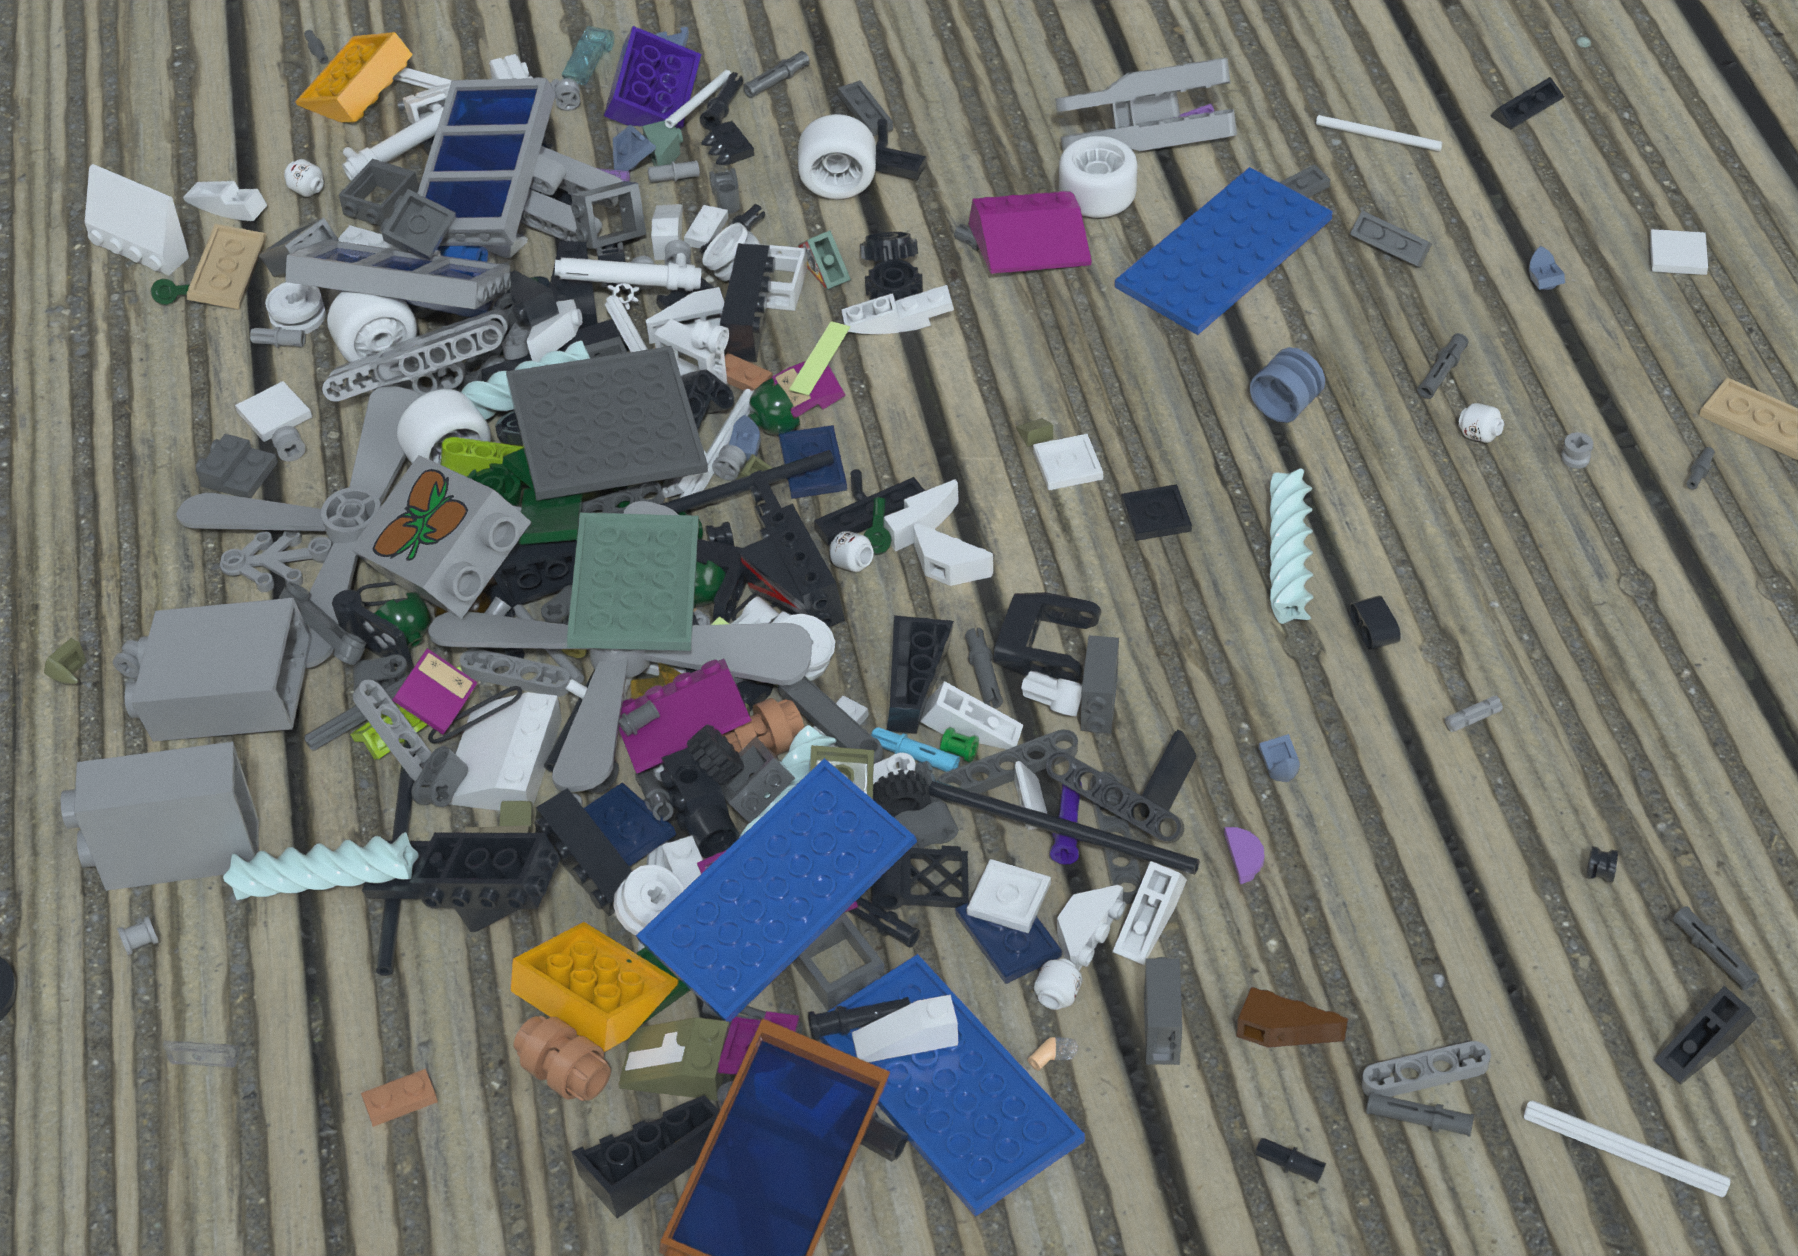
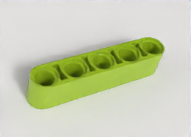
M450 437L442 442L440 465L467 477L474 469L478 472L482 469L490 468L489 464L491 463L502 464L503 456L523 447ZM520 479L521 485L528 486L525 482H523Z

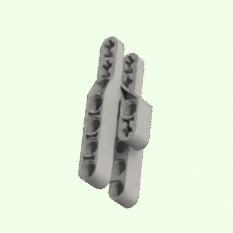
M1228 58L1126 73L1104 90L1055 98L1058 112L1110 104L1113 128L1061 136L1062 150H1065L1070 144L1079 139L1091 136L1115 138L1128 145L1131 149L1144 151L1237 135L1234 109L1179 117L1180 110L1177 92L1231 83Z
M459 135L457 138L458 145L464 151L497 164L494 171L515 170L522 143H504L487 135ZM541 146L530 188L552 195L559 187L572 195L622 182V180L612 174ZM447 156L442 172L485 170ZM512 180L451 182L483 194L494 208L502 214ZM529 189L520 222L564 241L579 242L576 237L577 226L571 206ZM618 195L593 201L592 204L614 208L619 201ZM594 216L596 232L598 235V233L601 230L602 223L597 217Z
M491 310L338 366L333 369L322 387L323 394L330 401L336 402L386 385L406 388L418 393L420 396L435 390L455 388L460 385L465 376L466 369L462 360L499 347L509 327V317L502 310ZM497 318L501 320L503 326L499 322L490 319ZM449 368H451L452 371L458 372L455 378L452 376V374L446 376L443 375L447 373ZM371 369H374L371 373V377H368V375L371 372ZM423 376L431 378L433 386L429 388L422 386L419 378ZM345 378H348V380L345 382V386H343Z

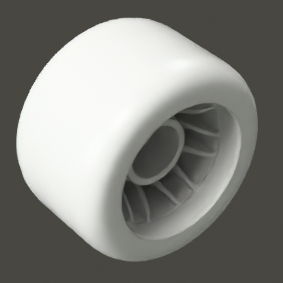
M838 114L823 116L811 122L802 132L798 145V171L805 186L813 193L829 199L850 198L861 193L869 186L876 169V146L874 137L868 127L853 117Z
M1091 136L1073 142L1064 150L1059 162V192H1072L1083 216L1093 218L1113 216L1124 211L1133 202L1137 190V159L1128 145L1111 137Z
M342 291L334 299L328 312L327 323L330 334L341 354L348 362L375 354L398 343L412 339L417 335L416 319L405 299Z
M452 389L435 390L416 399L404 411L397 427L399 445L411 463L420 455L440 464L442 442L450 437L491 442L490 428L476 406L465 394Z

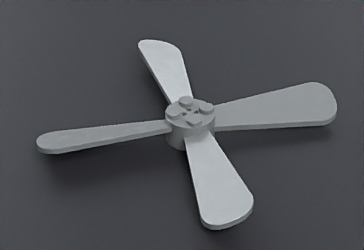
M392 385L379 387L372 392L369 397L350 486L336 491L328 497L321 509L218 493H202L194 495L182 503L176 513L179 523L185 527L203 529L326 531L328 539L332 543V548L310 590L308 598L338 624L332 600L339 592L350 590L358 555L350 549L382 506L383 499L407 457L399 445L397 427L404 411L421 396L412 390ZM513 506L521 513V507ZM306 623L312 636L306 668H310L325 661L332 654L334 648Z
M648 501L633 502L626 507L623 513L678 515L673 509ZM467 611L462 619L450 612L437 616L428 630L432 642L447 647L589 649L591 664L595 672L552 774L556 789L563 791L568 788L571 792L594 788L610 775L614 764L619 730L618 720L621 717L626 679L642 673L649 667L651 661L699 670L703 664L710 660L717 659L719 661L724 658L733 677L783 686L792 685L800 681L807 674L812 656V643L807 630L794 623L693 625L691 651L567 648L568 625Z

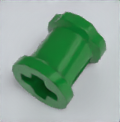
M949 727L942 737L940 750L964 757V760L970 763L977 753L979 736L972 735L969 737L957 733L954 728Z

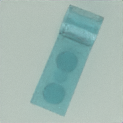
M588 26L562 72L563 79H573L578 84L586 85L603 51L610 52L612 50L615 40L614 32L608 29Z

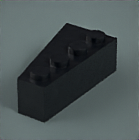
M560 241L555 260H561V257L589 259L586 242ZM554 264L549 288L552 289L555 301L574 299L576 309H580L582 314V325H579L578 329L598 323L592 281L560 279V276H554Z
M742 243L737 245L720 319V326L726 327L729 330V340L724 350V356L729 353L747 362H757L764 313L767 308V294L771 290L770 274L775 272L776 264L775 257H771L770 245Z
M518 540L493 575L508 603L515 607L518 604L529 602L572 585L577 540L522 545L519 544Z
M894 615L890 641L886 730L917 734L926 703L932 694L950 646L954 621Z
M566 788L536 807L535 833L546 834L560 856L559 862L589 894L596 908L599 910L603 909L608 916H611L615 913L614 895L620 884L632 872V869L571 791Z
M702 1095L662 1112V1117L652 1122H645L643 1120L632 1125L633 1130L617 1137H613V1134L599 1139L600 1144L584 1150L583 1146L575 1149L571 1153L578 1175L618 1219L696 1164L720 1111L705 1095ZM727 1125L715 1151L730 1141Z

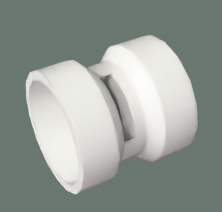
M699 320L693 329L691 343L695 347L701 349L707 347L710 352L721 354L727 346L729 330L726 327L720 325L714 327L710 322Z

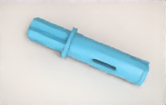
M879 727L872 731L871 736L880 741L883 749L895 754L907 753L915 761L921 763L928 761L932 767L945 772L956 769L959 766V756L909 739L905 733L898 735Z

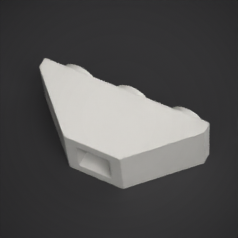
M918 523L915 524L914 547L925 576L949 586L992 576L993 553L965 543L958 538L940 533L933 528H928Z
M1114 885L1073 894L1057 917V938L1065 959L1075 964L1078 971H1080L1082 966L1087 967L1090 964L1094 955V948L1099 942L1103 943L1106 940L1113 920H1119L1126 905L1123 901L1122 886Z

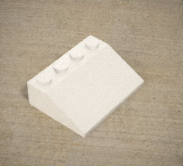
M94 164L89 167L85 225L88 231V238L94 245L104 247L115 254H120L136 263H141L154 271H159L168 276L189 259L172 197Z
M523 693L514 704L464 730L456 755L467 764L468 773L454 793L449 805L500 811L502 801H531L534 805L545 772L544 764L553 748L562 720L556 695ZM516 695L494 700L471 712L467 723L510 701Z

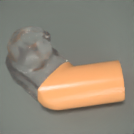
M1051 1037L1028 1058V1062L1032 1068L1040 1071L1050 1060H1070L1074 1058L1078 1053L1079 1047L1074 1039Z

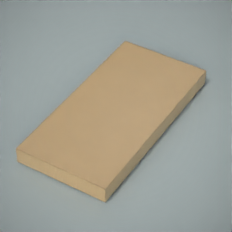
M214 224L187 291V300L240 310L260 258L259 254L262 253L265 245L266 233Z
M1728 377L1701 408L1700 417L1798 460V408Z

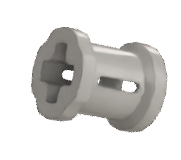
M148 916L143 918V922L128 928H117L127 955L133 954L134 949L151 942L154 945L159 943Z

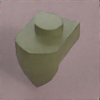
M70 638L61 647L57 648L47 658L44 674L62 684H77L78 680L73 674L87 662L80 642Z

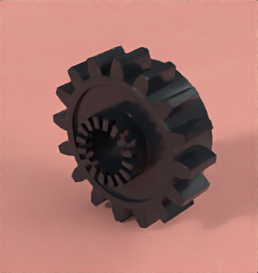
M908 232L875 233L866 236L865 241L860 244L861 259H866V261L874 260L880 263L890 259H907L918 254L917 239H912L911 234Z
M890 259L876 264L873 269L868 270L869 276H865V294L869 296L870 300L893 293L895 301L923 292L922 273H918L917 267L904 260Z

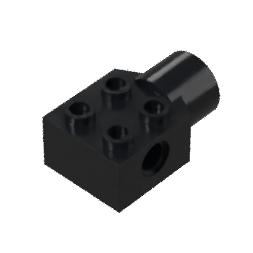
M687 747L662 757L664 771L660 772V777L670 796L668 801L677 812L675 817L681 831L686 830L689 836L692 835L700 855L703 858H709L731 847L739 839V832L730 818L719 783L712 776L710 777L705 769L699 766L700 763L693 758L694 754Z

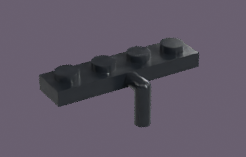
M879 119L877 121L878 142L875 145V171L918 180L926 166V156L886 148L888 145V123L886 119Z
M858 469L852 470L850 473L851 490L856 502L815 519L814 528L827 545L830 546L834 538L841 532L859 533L872 527L874 498L885 499V517L905 509L904 499L922 493L925 489L915 477H912L867 497L863 492L862 472Z

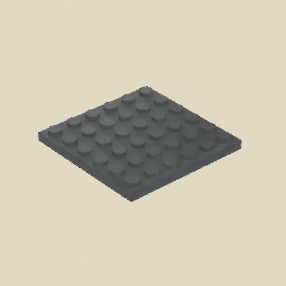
M672 346L506 371L508 388L536 500L708 472L707 460Z

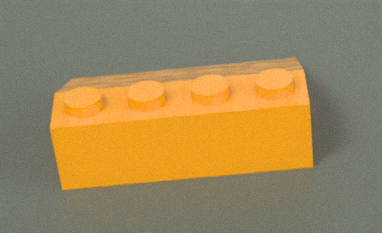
M395 32L353 36L295 103L302 108L340 123L357 122L363 117V111L377 101L378 94L393 82L392 78L396 73L402 71L407 66V61L412 56V53Z
M585 922L513 958L512 993L549 1017L560 1018L574 1028L577 1035L587 1037L601 1047L604 1052L629 1039L678 984V979Z

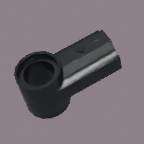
M860 1100L854 1101L834 1128L838 1137L850 1146L868 1106L867 1103ZM875 1111L861 1145L892 1162L895 1159L897 1160L903 1153L908 1142V1134L880 1119Z

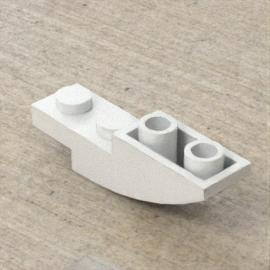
M944 285L895 301L892 293L841 309L844 324L851 326L848 332L891 334L931 326L929 318L953 311L954 307L948 287Z

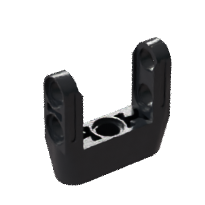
M698 539L696 562L706 565L709 560L721 567L726 573L714 597L713 619L715 621L720 616L729 623L747 584L738 549L741 547Z
M1047 592L1015 593L995 645L994 663L1023 676H1027L1030 671H1035L1055 679L1078 682L1083 668L1071 655L1032 648L1041 621L1087 629L1098 624L1102 613L1101 608L1096 603L1088 600ZM1051 607H1059L1063 609L1064 612L1055 611ZM1081 612H1087L1091 614L1093 618L1085 617L1081 614ZM1032 661L1040 662V663L1044 664L1045 666L1042 667V666L1036 665V664H1034ZM1062 667L1070 668L1075 672H1067Z

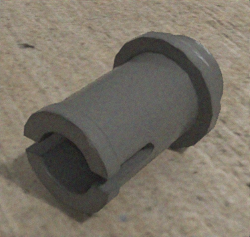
M648 700L644 705L627 715L623 713L618 723L627 736L631 734L635 736L638 734L637 730L654 719L659 718L660 715L654 704Z

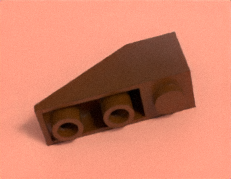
M1251 987L1238 1017L1236 1037L1268 1048L1342 1042L1346 1038L1349 1018L1340 1016L1333 1011H1324L1309 1006L1299 1000L1278 996L1269 990Z

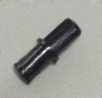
M1266 1138L1259 1140L1255 1150L1257 1156L1284 1167V1173L1288 1174L1290 1171L1316 1184L1319 1183L1326 1166L1325 1162L1297 1151L1298 1147H1294L1291 1150Z

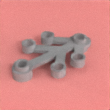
M285 530L283 536L274 543L271 534L267 531L257 533L254 540L242 550L230 549L224 552L221 556L220 568L226 575L235 576L241 574L256 583L257 589L260 592L272 590L274 588V581L271 574L261 573L253 568L255 566H264L285 578L286 585L288 582H292L301 586L303 584L301 571L299 569H292L283 563L313 559L318 563H324L332 548V543L326 537H317L311 540L308 548L283 551L288 546L294 547L302 542L300 531ZM258 550L264 551L262 554L254 555Z

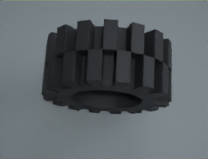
M706 724L687 741L689 751L694 754L693 758L700 763L699 766L705 769L710 777L712 776L716 782L719 781L720 784H725L744 768L743 760L739 758V753L734 750L735 747L729 744L728 739L722 736L718 729L715 730L714 726Z
M898 770V774L894 775L892 771L888 773V778L881 776L879 783L875 782L873 784V800L893 817L904 811L923 809L931 804L927 780L919 772L915 775L913 770H909L907 774L904 773V770Z

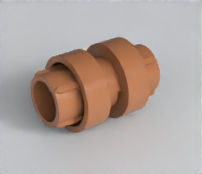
M769 698L753 705V715L750 716V722L726 732L722 736L728 739L729 744H732L735 747L734 750L738 753L757 736L773 753L779 755L789 751L794 737L804 728V724L796 705L791 700L785 699L777 703L774 698Z
M532 1017L522 1025L516 1034L514 1049L520 1057L521 1067L539 1080L547 1079L548 1086L567 1100L578 1098L581 1101H588L600 1094L610 1078L611 1069L608 1066V1062L604 1059L603 1049L585 1036L577 1037L576 1030L560 1018Z

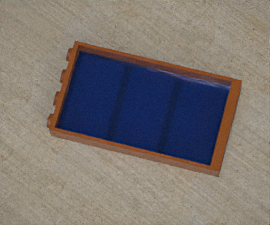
M762 1018L660 1241L659 1253L664 1256H813L880 1101L890 1072Z

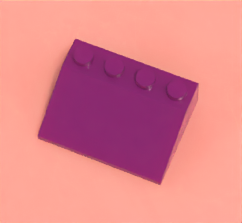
M1060 191L972 199L968 224L990 274L1091 265L1092 260L1081 209L1072 192Z
M723 658L719 661L717 659L710 660L703 664L701 669L691 674L689 672L682 673L675 677L673 682L663 687L661 685L654 686L648 689L645 695L637 699L630 698L624 700L621 715L623 713L626 715L650 700L659 712L660 717L637 730L638 734L635 736L633 734L627 736L620 725L619 731L633 767L638 774L662 763V757L687 748V741L706 724L714 726L715 730L718 729L722 735L750 722L751 718L739 688Z

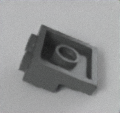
M407 189L404 196L400 195L394 205L395 211L391 218L387 217L381 226L383 241L405 252L410 250L431 260L456 218V214Z
M225 433L220 440L215 439L212 442L210 454L207 458H200L198 460L196 472L201 487L233 496L252 498L277 465L278 460L276 454L252 448L250 440Z

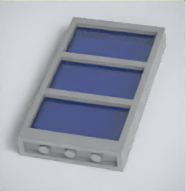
M547 78L465 79L451 81L417 193L456 214V218L439 246L514 245L555 98V93Z
M324 240L288 254L286 259L285 282L469 309H476L503 295L511 288L510 265L433 255L431 260H428L411 251L405 252L403 250L333 240Z

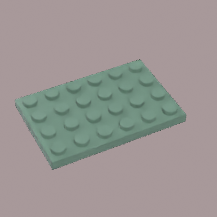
M580 513L567 648L691 651L699 516Z

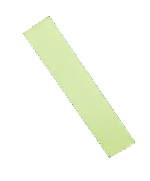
M832 321L829 323L789 388L790 391L805 395L811 393L851 326Z

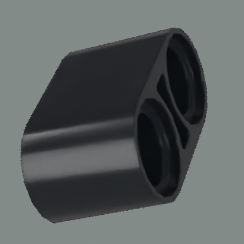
M1378 595L1350 603L1349 610L1352 622L1369 650L1400 642L1401 633L1399 625L1382 596Z

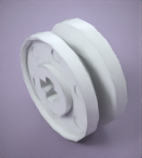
M731 224L723 229L709 244L704 252L703 265L710 270H714L715 276L722 281L730 280L738 243L759 245V241L754 235L748 234L747 228L742 224Z
M285 282L273 288L266 298L265 304L273 329L278 326L286 330H304V333L308 334L324 322L326 311L320 290L316 286Z
M790 615L781 620L779 623H794L807 630L812 643V656L808 672L805 676L810 681L821 676L827 669L834 653L835 639L832 631L824 622L810 615Z
M653 864L638 867L620 884L614 895V909L617 919L626 930L636 936L685 890L684 884L676 874L665 867Z

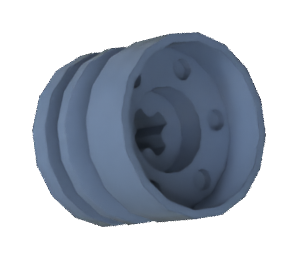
M1287 347L1280 350L1268 365L1264 366L1250 382V393L1258 409L1267 417L1277 422L1288 423L1295 420L1307 405L1321 393L1325 387V376L1318 362L1307 352L1298 348Z

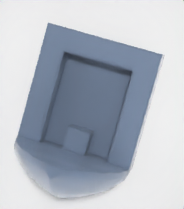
M1539 246L1530 261V279L1539 290H1549L1557 285L1564 284L1565 274L1556 264L1553 255L1546 248Z
M743 415L733 426L729 445L740 448L748 460L752 454L757 457L761 437L755 422L748 416Z
M1289 734L1259 743V750L1270 778L1280 782L1291 781L1299 772L1300 762Z

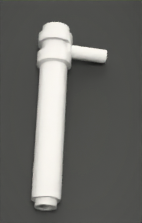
M462 104L457 122L464 119V115L467 114L464 104ZM443 107L372 148L366 147L359 151V154L350 147H346L343 150V155L347 159L342 164V167L347 177L352 181L372 158L387 163L434 136Z
M683 253L676 255V263H669L668 265L561 257V260H555L554 276H560V279L666 287L667 290L684 288L685 291L700 289L701 268H696L692 264H686V256Z

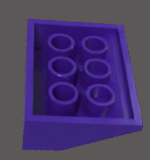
M632 26L623 43L604 116L625 125L641 127L665 121L690 100L701 54ZM685 117L675 125V128L682 129Z

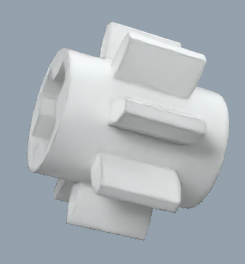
M616 283V287L608 285L607 288L612 291L611 297L616 296V293L620 291L619 287L629 291L626 301L619 297L626 310L630 309L628 302H638V299L633 296L634 292L639 290V287L632 288L630 284Z

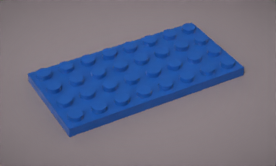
M1249 167L1115 279V288L1194 334L1199 335L1332 220L1333 211Z
M824 758L646 925L636 937L643 946L721 1019L730 1023L917 842L916 836Z
M917 954L837 1006L852 1009L903 999L904 997H908L910 1004L919 1000L951 995L958 1023L957 1046L868 1063L890 1072L877 1106L898 1129L908 1134V1141L976 1217L1084 1143L1085 1134ZM860 1028L850 1029V1033H847L845 1036H841L838 1033L820 1037V1040L827 1046L857 1058L852 1032Z

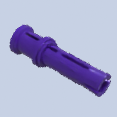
M1062 784L1059 818L1077 823L1080 793ZM1052 832L1055 844L1050 850L1051 858L1055 862L1064 865L1076 862L1079 857V850L1076 847L1078 840Z

